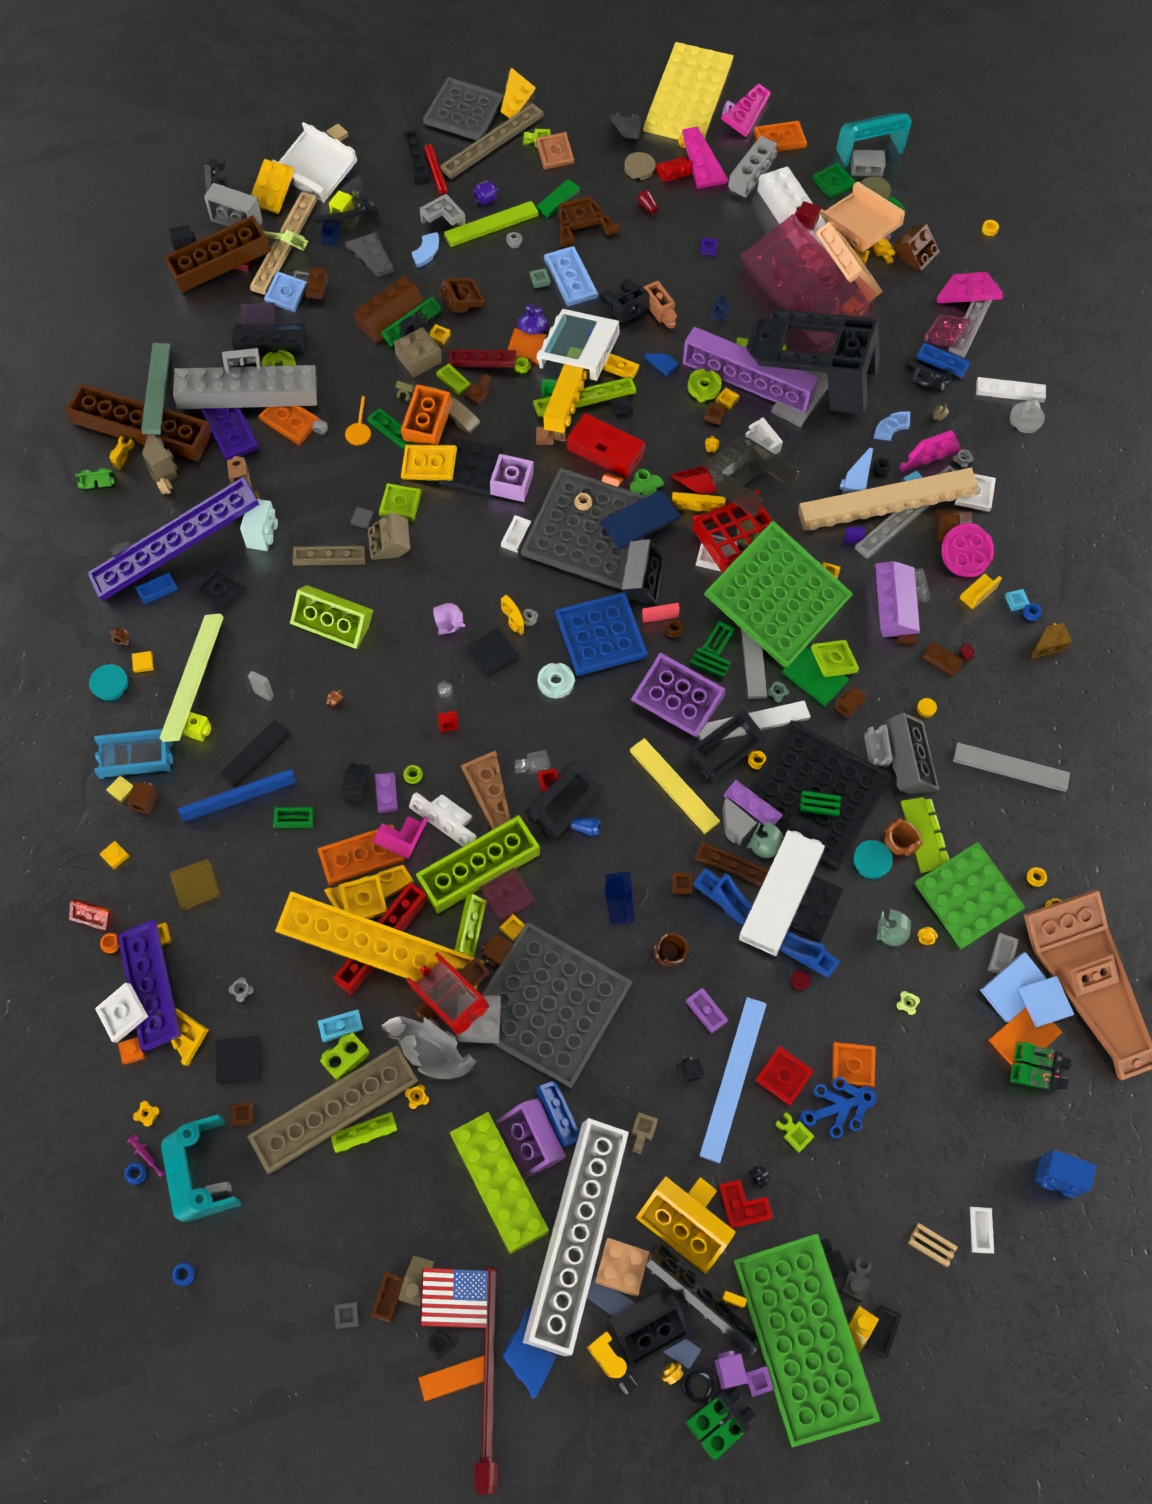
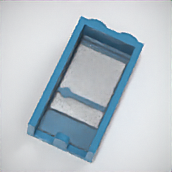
M163 729L94 736V740L99 746V752H95V758L99 763V767L94 768V771L99 779L159 771L170 772V764H173L170 747H172L173 742H163L160 739Z

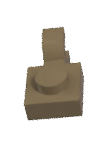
M638 1112L631 1133L637 1136L632 1152L640 1155L645 1139L652 1141L658 1122L657 1118Z

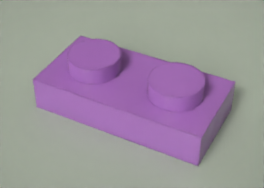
M395 773L375 774L378 813L398 811Z
M703 988L686 999V1003L711 1034L728 1022V1019Z

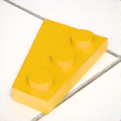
M513 68L509 70L506 91L501 106V112L509 119L520 112L536 89Z

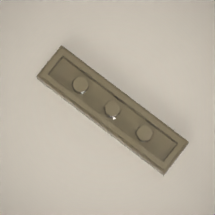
M366 546L293 547L292 563L293 566L366 565Z

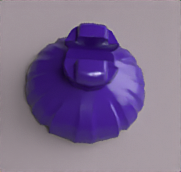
M528 304L525 308L526 313L518 318V328L528 334L543 333L548 328V321L541 314L542 308L538 306L534 311L533 305Z

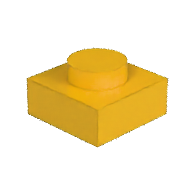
M116 841L100 853V856L113 869L117 868L129 857Z

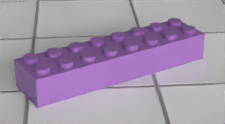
M693 327L685 340L682 362L684 365L696 370L715 371L721 377V380L773 402H781L806 413L814 399L819 378L801 370L759 366L747 352V348L696 327Z

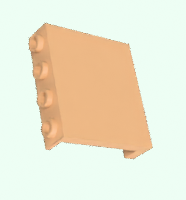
M856 182L853 184V192L826 211L821 209L820 215L826 223L830 222L849 244L864 252L902 226L905 211L863 184Z
M830 222L826 223L816 232L850 283L855 281L869 302L883 292L852 246Z

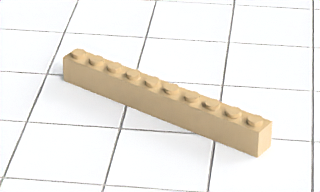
M972 468L800 503L798 515L804 531L815 530L819 527H830L838 523H849L853 520L867 519L876 515L883 516L891 512H901L910 508L916 509L929 504L935 505L938 502L953 501L957 498H968L975 495L978 483Z

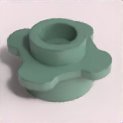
M774 682L771 688L767 689V695L772 696L775 702H781L782 698L789 694V690L780 682Z

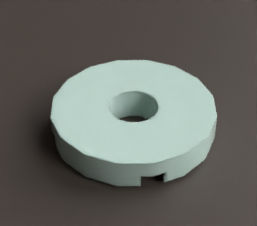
M549 663L540 670L537 682L539 689L544 695L557 699L565 697L573 690L575 679L570 667L563 663ZM554 677H559L561 679V682L553 683L551 679Z

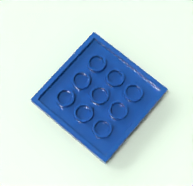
M624 592L555 610V616L576 676L647 658L648 653Z

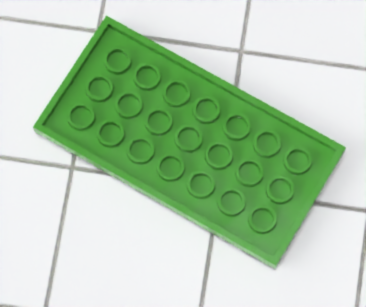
M819 1234L734 1260L791 1447L880 1422L881 1420Z

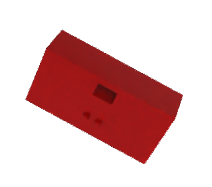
M584 413L567 437V450L628 479L644 456L645 442Z

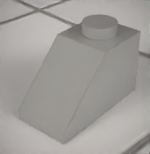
M726 798L722 807L724 832L731 842H736L740 846L755 830L757 822Z

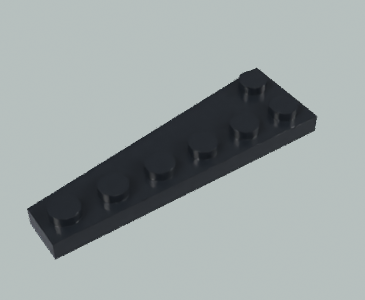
M658 1240L653 1246L646 1263L649 1271L666 1282V1285L672 1291L679 1293L688 1305L694 1306L699 1310L706 1320L712 1321L721 1333L732 1338L741 1350L753 1355L758 1349L759 1340L757 1335L723 1302L718 1301L717 1303L711 1293L712 1291L706 1285L705 1287L700 1286L694 1278L696 1275L690 1270L686 1272L677 1263L679 1259Z

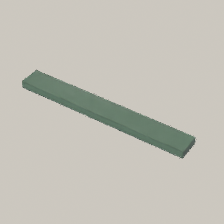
M170 343L152 344L141 428L142 434H161L171 349Z

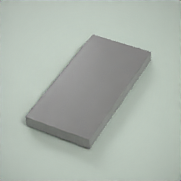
M804 371L819 378L814 399L806 413L778 401L773 406L771 413L802 427L828 390L826 373Z

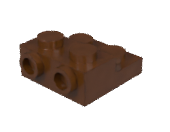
M447 278L443 280L439 292L441 296L445 297L446 307L450 308L452 313L467 312L469 307H484L485 300L474 278Z

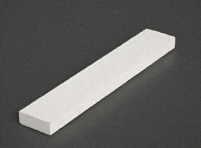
M805 700L748 713L761 731L788 725L791 720L795 722L810 720ZM733 717L706 723L698 734L700 741ZM739 727L724 739L747 733L742 727Z

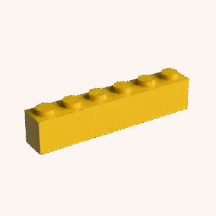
M570 348L567 357L579 359L583 350ZM568 364L563 365L543 416L544 430L565 433L566 427L570 426L571 414L574 415L575 404L579 402L580 391L584 389V380L588 378V369Z

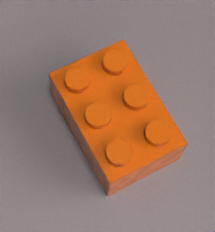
M416 384L401 428L404 441L421 445L439 444L452 405L450 392Z

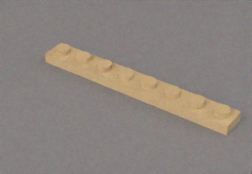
M301 192L279 233L284 234L286 229L299 234L317 202V196ZM275 239L271 246V251L266 255L250 285L251 291L266 295L277 271L279 272L288 256L292 245Z

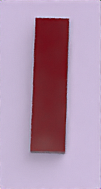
M450 349L448 364H451L453 367H515L517 352L516 350Z

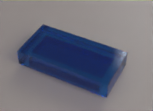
M340 221L322 223V245H338Z

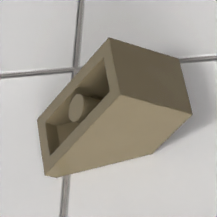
M413 1255L398 1298L400 1301L421 1307L422 1268H433L435 1261Z

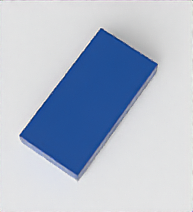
M167 573L136 587V590L145 605L178 590L170 573Z

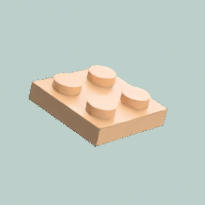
M607 1238L595 1283L637 1297L649 1251Z

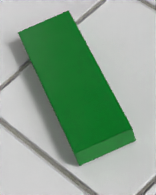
M569 179L566 180L537 205V210L549 218L559 210L560 203L568 202L580 192V187Z

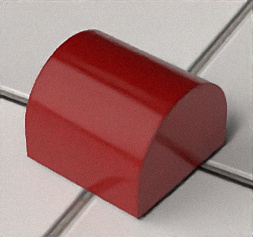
M456 710L437 713L440 732L459 729Z
M557 768L538 772L541 792L558 776Z

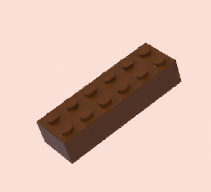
M254 215L165 255L163 258L181 292H185L270 252L271 248L266 235Z

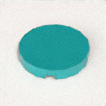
M113 664L103 665L92 673L89 679V687L96 697L101 698V700H114L121 697L125 689L127 690L129 679L121 667Z
M877 840L862 842L853 854L854 867L862 876L869 879L881 878L889 872L893 864L890 849L884 843Z

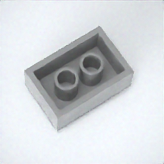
M213 183L204 196L210 220L230 226L254 215L259 225L263 222L258 198L253 195Z

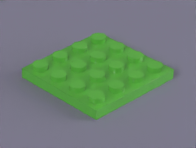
M979 842L914 882L960 949H963L1025 908Z

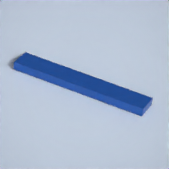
M292 769L180 807L178 811L182 820L186 822L297 782Z

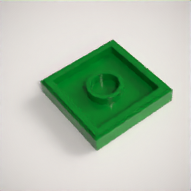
M839 163L814 174L812 180L830 199L853 189V184L856 183Z

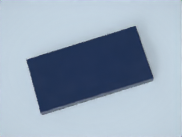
M659 490L601 520V525L619 550L629 546L630 541H638L680 519V514L662 490Z

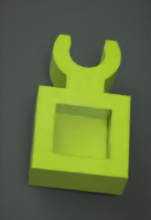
M785 1113L783 1117L787 1120V1124L783 1125L779 1120L775 1124L777 1128L787 1132L784 1138L799 1153L815 1136L800 1121L794 1125L792 1117Z

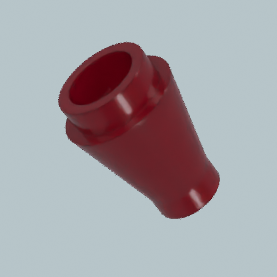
M647 190L642 191L637 196L638 203L649 211L651 215L656 214L659 207L651 192Z

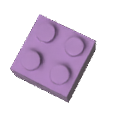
M499 454L490 480V494L525 502L534 474V461Z

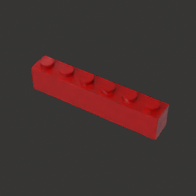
M410 882L378 923L404 932L427 903L426 893ZM349 958L333 979L338 987L353 996L375 967Z

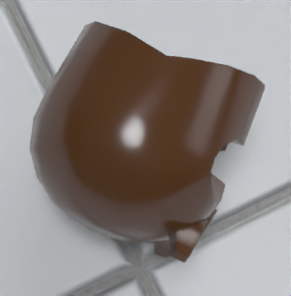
M667 933L661 936L654 946L653 954L655 960L661 966L673 967L679 965L688 954L687 941L682 935L676 933Z

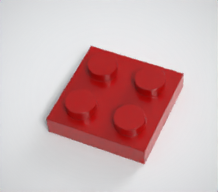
M779 1046L755 1081L790 1106L814 1070Z

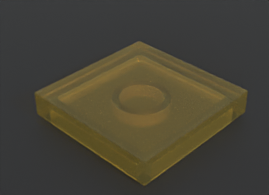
M209 859L170 872L182 910L221 896Z

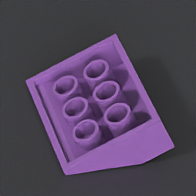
M659 653L631 698V701L697 737L723 700L725 688L666 655Z

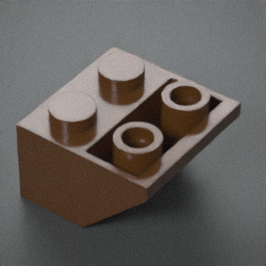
M927 224L913 226L894 244L900 259L918 271H922L940 252Z

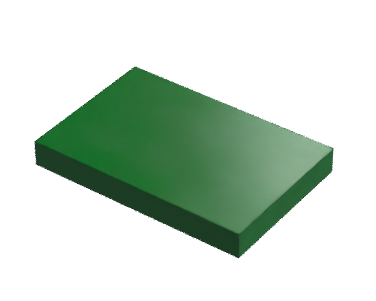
M807 647L803 649L788 667L782 670V674L825 707L849 681L844 675L824 677L813 652Z

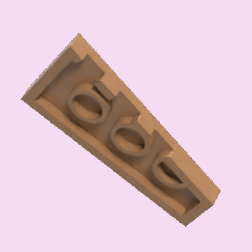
M496 750L461 765V769L491 829L494 830L510 821Z

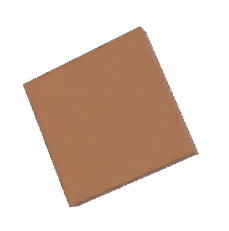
M566 132L536 138L544 170L574 164V157Z

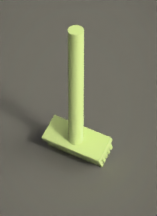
M286 229L284 234L263 231L268 239L282 240L303 251L308 243L304 239L305 237Z

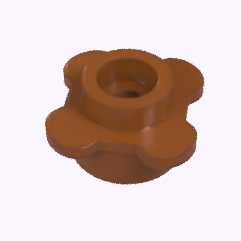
M342 690L332 691L326 697L328 699L326 704L334 707L344 698L341 694Z

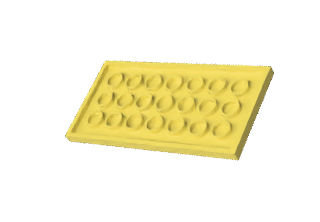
M675 42L644 123L643 131L678 139L682 134V129L698 127L705 139L734 55Z

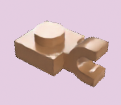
M536 427L537 445H554V440L566 441V430L565 433L544 430V427Z

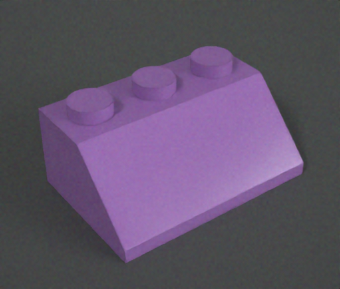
M539 1098L522 1102L495 1121L523 1180L552 1167L566 1157Z

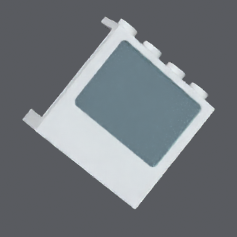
M562 309L560 314L556 316L555 324L550 328L548 337L544 339L542 349L537 353L539 367L543 368L546 361L550 360L590 370V379L597 381L620 334L619 321Z

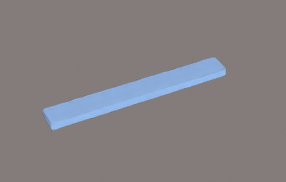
M746 998L699 1155L701 1158L718 1164L721 1162L767 1005L766 1003Z

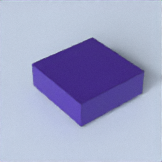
M702 237L700 254L716 256L718 239Z
M847 527L844 543L860 542L864 538L865 527Z

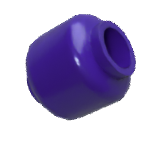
M488 180L479 183L473 191L474 198L477 203L482 205L489 204L496 200L498 188Z

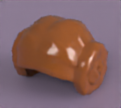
M900 817L892 821L885 828V845L896 855L905 854L910 856L923 845L917 829Z

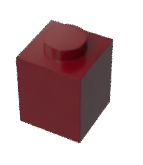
M803 201L801 206L797 207L794 216L797 217L795 224L814 230L822 207Z

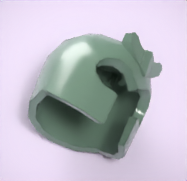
M759 822L747 848H752L753 852L762 858H773L777 855L785 836L772 823L766 822L763 829H761V822Z
M891 909L889 919L895 922H887L884 918V911H882L876 939L890 946H900L906 943L910 937L911 920L903 913Z

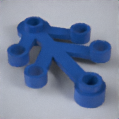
M837 1077L832 1082L834 1089L844 1090L855 1096L845 1099L827 1090L825 1085L818 1084L813 1089L814 1095L819 1098L823 1097L835 1104L814 1112L812 1110H804L799 1114L798 1119L808 1128L814 1126L818 1119L839 1112L834 1125L829 1129L830 1136L836 1139L843 1135L842 1127L850 1108L858 1105L854 1118L849 1121L848 1126L852 1131H859L863 1126L862 1118L866 1108L872 1107L877 1101L876 1092L871 1087L864 1086L858 1089L846 1083L844 1078ZM837 1080L842 1081L843 1086L841 1088L836 1085ZM818 1087L823 1088L824 1092L822 1095L817 1093ZM865 1093L869 1094V1101H866L863 1096ZM807 1114L811 1115V1122L806 1121L805 1117ZM854 1120L859 1124L857 1129L852 1126ZM834 1128H838V1129H839V1135H838V1136H835V1135L833 1134V1129H834Z

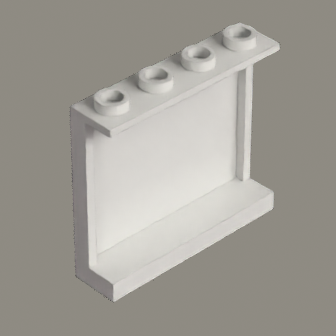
M303 122L304 131L277 163L288 165L295 169L290 184L306 193L316 195L317 199L324 203L357 162V158L352 147L345 146L338 139H333L325 132H320L314 126Z

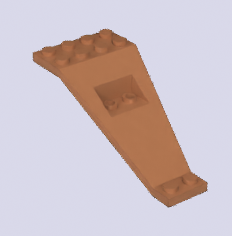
M1095 889L1024 914L1034 954L1051 977H1058L1066 997L1110 1054L1114 1062L1117 1078L1124 1080L1151 1070L1152 1041L1110 934L1100 891Z

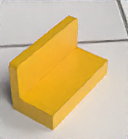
M984 574L961 594L960 599L970 608L974 609L997 589L1002 578L998 576L993 581Z

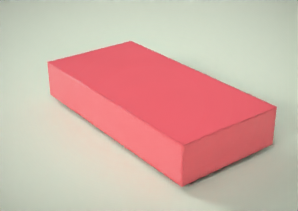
M679 603L643 608L642 623L678 618Z

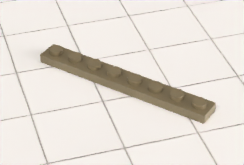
M532 103L440 166L441 171L450 179L454 178L542 118L543 111Z

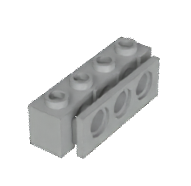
M760 136L731 173L728 188L735 193L747 197L758 183L760 175H763L771 166V160L776 158L778 153L776 151L777 143Z

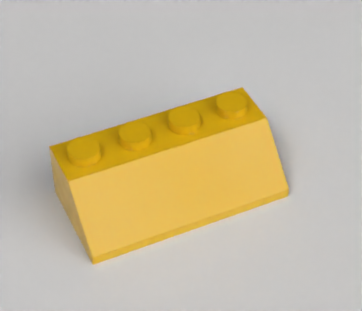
M666 1176L636 1216V1219L704 1274L709 1271L736 1233Z

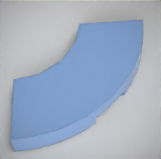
M437 232L422 236L421 246L412 252L417 268L429 263L438 251L439 236Z
M896 412L881 420L875 430L873 439L891 441L892 435L895 432L909 429L911 412Z

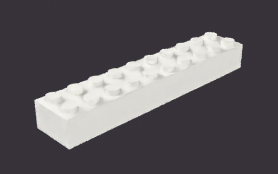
M590 1118L581 1125L524 1335L523 1343L562 1356H570L573 1353L629 1134L627 1131Z

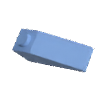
M869 448L847 472L846 478L841 480L840 490H842V495L866 490L873 448Z

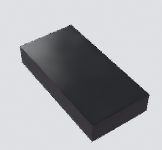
M880 1305L876 1314L879 1320L867 1340L865 1349L888 1358L902 1314Z

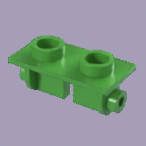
M100 468L97 472L83 470L80 471V474H75L80 479V481H77L78 488L83 490L96 488L95 481H98V487H108L115 484L114 477H111L115 473L109 470V468Z

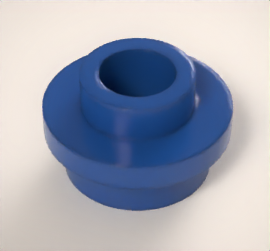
M1030 603L1024 607L1023 615L1026 619L1036 621L1041 617L1042 611L1038 604Z
M139 1162L131 1163L125 1170V1180L132 1185H138L145 1180L147 1169ZM139 1170V1176L134 1178L133 1172Z
M188 1263L178 1264L172 1272V1279L178 1286L189 1285L195 1277V1270ZM186 1270L188 1273L187 1277L181 1279V1272Z

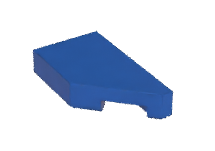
M645 354L644 359L666 376L679 367V363L668 354Z

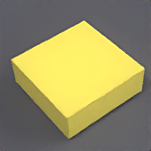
M119 776L106 790L123 803L129 797L133 785Z

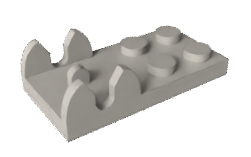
M258 348L222 352L226 373H229V367L239 366V362L241 366L244 365V362H246V365L257 364V370L261 369Z

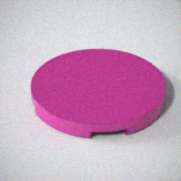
M963 523L949 530L944 537L942 543L944 563L952 573L960 577L967 578L982 574L993 560V541L990 535L977 524Z

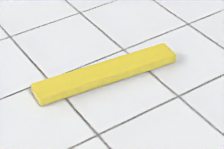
M645 738L630 749V753L704 834H707L720 823L716 815Z

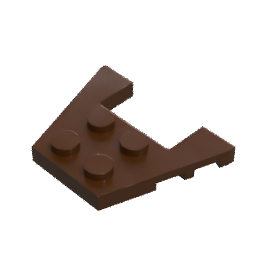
M590 196L559 204L560 247L575 243L571 232L573 230L601 224L605 234L610 235L620 232V226L617 223L615 224L609 215L606 216L602 212V208Z

